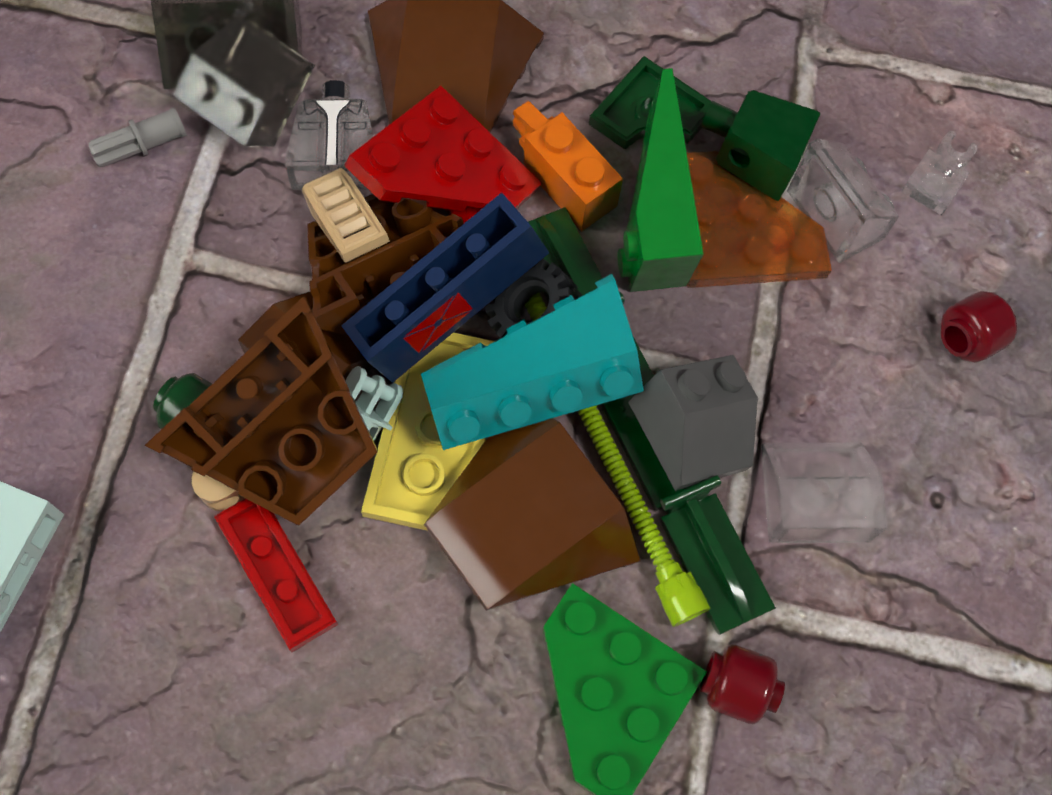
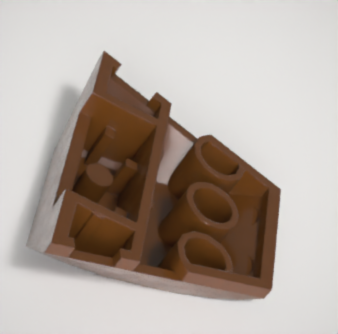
M386 0L368 10L389 124L441 85L491 132L507 104V98L518 79L522 78L535 48L538 49L544 39V32L502 0Z
M374 194L365 197V200L386 231L390 242L349 262H344L316 220L308 223V257L312 267V280L309 281V286L313 296L312 311L320 328L348 336L341 325L464 224L462 217L455 214L447 217L433 211L432 207H427V203L424 200L401 198L400 202L397 203L379 200ZM366 227L363 228V229H361V230H359V231H356V232H354V233H352V234H350V235H348V236H346V237H344V239L347 238V237H349V236H351V235H353V234H355V233H358V232H360V231L366 229Z
M305 296L277 320L259 341L195 401L181 410L144 445L158 453L163 452L192 467V471L202 476L207 475L238 491V495L298 526L378 452Z
M554 418L488 437L424 524L486 611L547 592L550 589L579 580L589 579L598 574L640 562L624 507L562 424Z

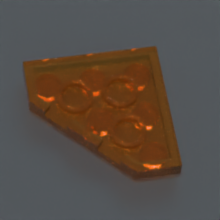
M718 151L687 153L704 253L687 284V288L828 278L832 268L824 227L781 197L779 201L774 200L718 165L716 161Z

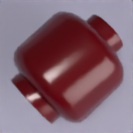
M987 291L974 293L951 305L943 314L941 321V339L945 348L962 360L974 363L986 360L1007 348L1015 339L1017 333L1016 316L1011 306L1002 297Z
M733 644L728 645L721 653L716 651L712 653L705 670L707 673L701 684V692L707 694L708 705L711 709L748 724L758 723L764 717L766 711L777 712L784 695L785 682L777 679L778 668L773 658Z

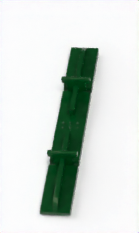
M566 207L528 221L549 251V254L543 259L550 264L553 262L578 286L577 290L582 296L597 289L595 282L603 279ZM544 292L549 302L550 296L547 292ZM620 292V297L622 303L624 304L625 299L623 294ZM634 338L644 386L654 375ZM635 394L602 403L601 406L654 511L663 508L667 515L661 517L660 523L685 572H691L697 585L701 588L711 608L706 614L717 634L721 635L776 609L716 493L707 496L711 490L721 485L719 476L715 475L693 486L675 491L628 403Z

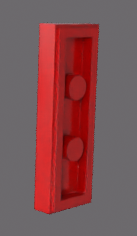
M245 498L214 516L291 653L338 625L273 512Z

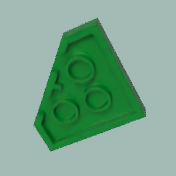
M572 583L543 626V635L549 655L555 694L569 752L573 781L592 795H633L707 671Z

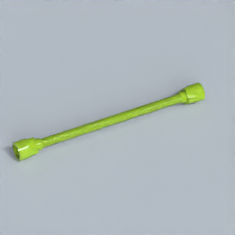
M540 293L533 295L524 305L528 314H530V318L533 319L532 322L538 319L547 308ZM597 406L579 410L578 414L582 416L581 420L584 422V426L587 427L586 430L590 433L589 436L592 438L593 444H596L595 448L598 450V454L601 455L600 458L604 461L603 464L607 467V472H610L609 476L613 478L612 482L615 484L618 494L622 495L620 498L624 501V506L627 507L626 511L630 513L629 517L631 519L634 518L632 523L636 524L635 529L639 530L638 535L642 536L641 541L645 542L644 547L648 548L647 553L651 554L650 559L654 560L653 565L657 566L655 574L660 584L655 587V590L672 627L684 624L704 614L711 608L701 588L697 585L691 572H683L679 563L671 559L672 555L668 553L669 549L665 547L666 543L662 541L663 537L659 535L660 531L656 529L657 525L653 524L654 519L650 518L651 513L647 512L648 507L644 506L646 503L642 500L643 497L639 494V489H635L637 485L633 483L634 479L630 477L631 473L627 471L628 467L624 466L625 461L621 460L622 455L619 454L616 444L613 443L614 440L610 437V432H607L608 428L605 426L602 416L599 415L600 412L596 409Z

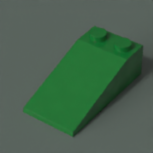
M673 68L662 70L649 110L627 230L624 232L623 237L624 246L618 249L619 273L621 277H628L630 292L687 286L704 255Z

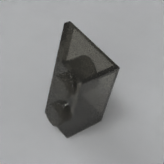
M238 15L191 54L173 96L243 146L274 147L315 64L245 16Z

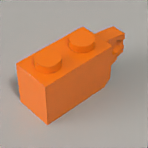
M529 101L513 111V126L522 136L519 138V144L524 149L523 162L526 168L542 182L541 187L560 208L566 207L574 224L581 232L618 206L623 178L563 112L547 119Z

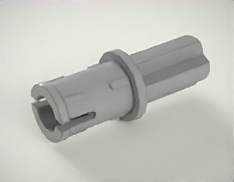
M173 107L166 112L134 123L133 119L128 121L130 126L91 140L88 144L97 165L105 167L143 152L144 156L149 155L147 150L187 135L179 115Z

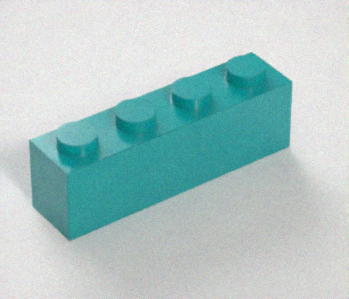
M612 274L595 282L597 289L574 300L573 296L570 295L553 304L555 311L527 325L525 320H522L507 328V334L503 338L488 346L480 342L421 373L443 450L644 391L637 347L615 278Z

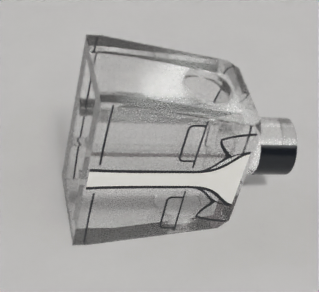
M339 80L327 81L322 85V99H304L299 102L285 159V167L292 190H302L306 183L339 168H343L348 173L358 189H367L344 166L349 155L373 137L367 101L363 99H350V87L347 83Z

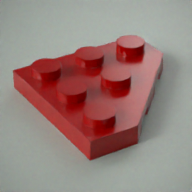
M441 85L351 153L344 165L379 200L397 203L400 202L401 198L424 200L427 203V207L464 211L467 206L483 208L501 192L518 209L542 184L530 170Z

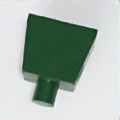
M753 90L748 91L738 112L712 101L700 127L725 138L716 157L718 165L772 199L779 201L796 172L821 113L814 109Z

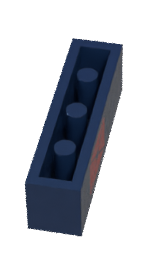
M501 192L341 326L367 362L393 383L548 255L549 251L532 226Z

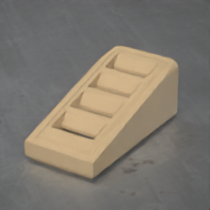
M339 168L306 183L302 187V192L313 218L344 262H349L390 242L386 231L352 178L343 168ZM366 227V229H364V230H362V231H360V232H358V233H355V234H353V235H351V236H349V237H347V238L344 239V237H346V236H348V235H350V234H352V233H354V232H356V231H359V230H361V229H363V228Z

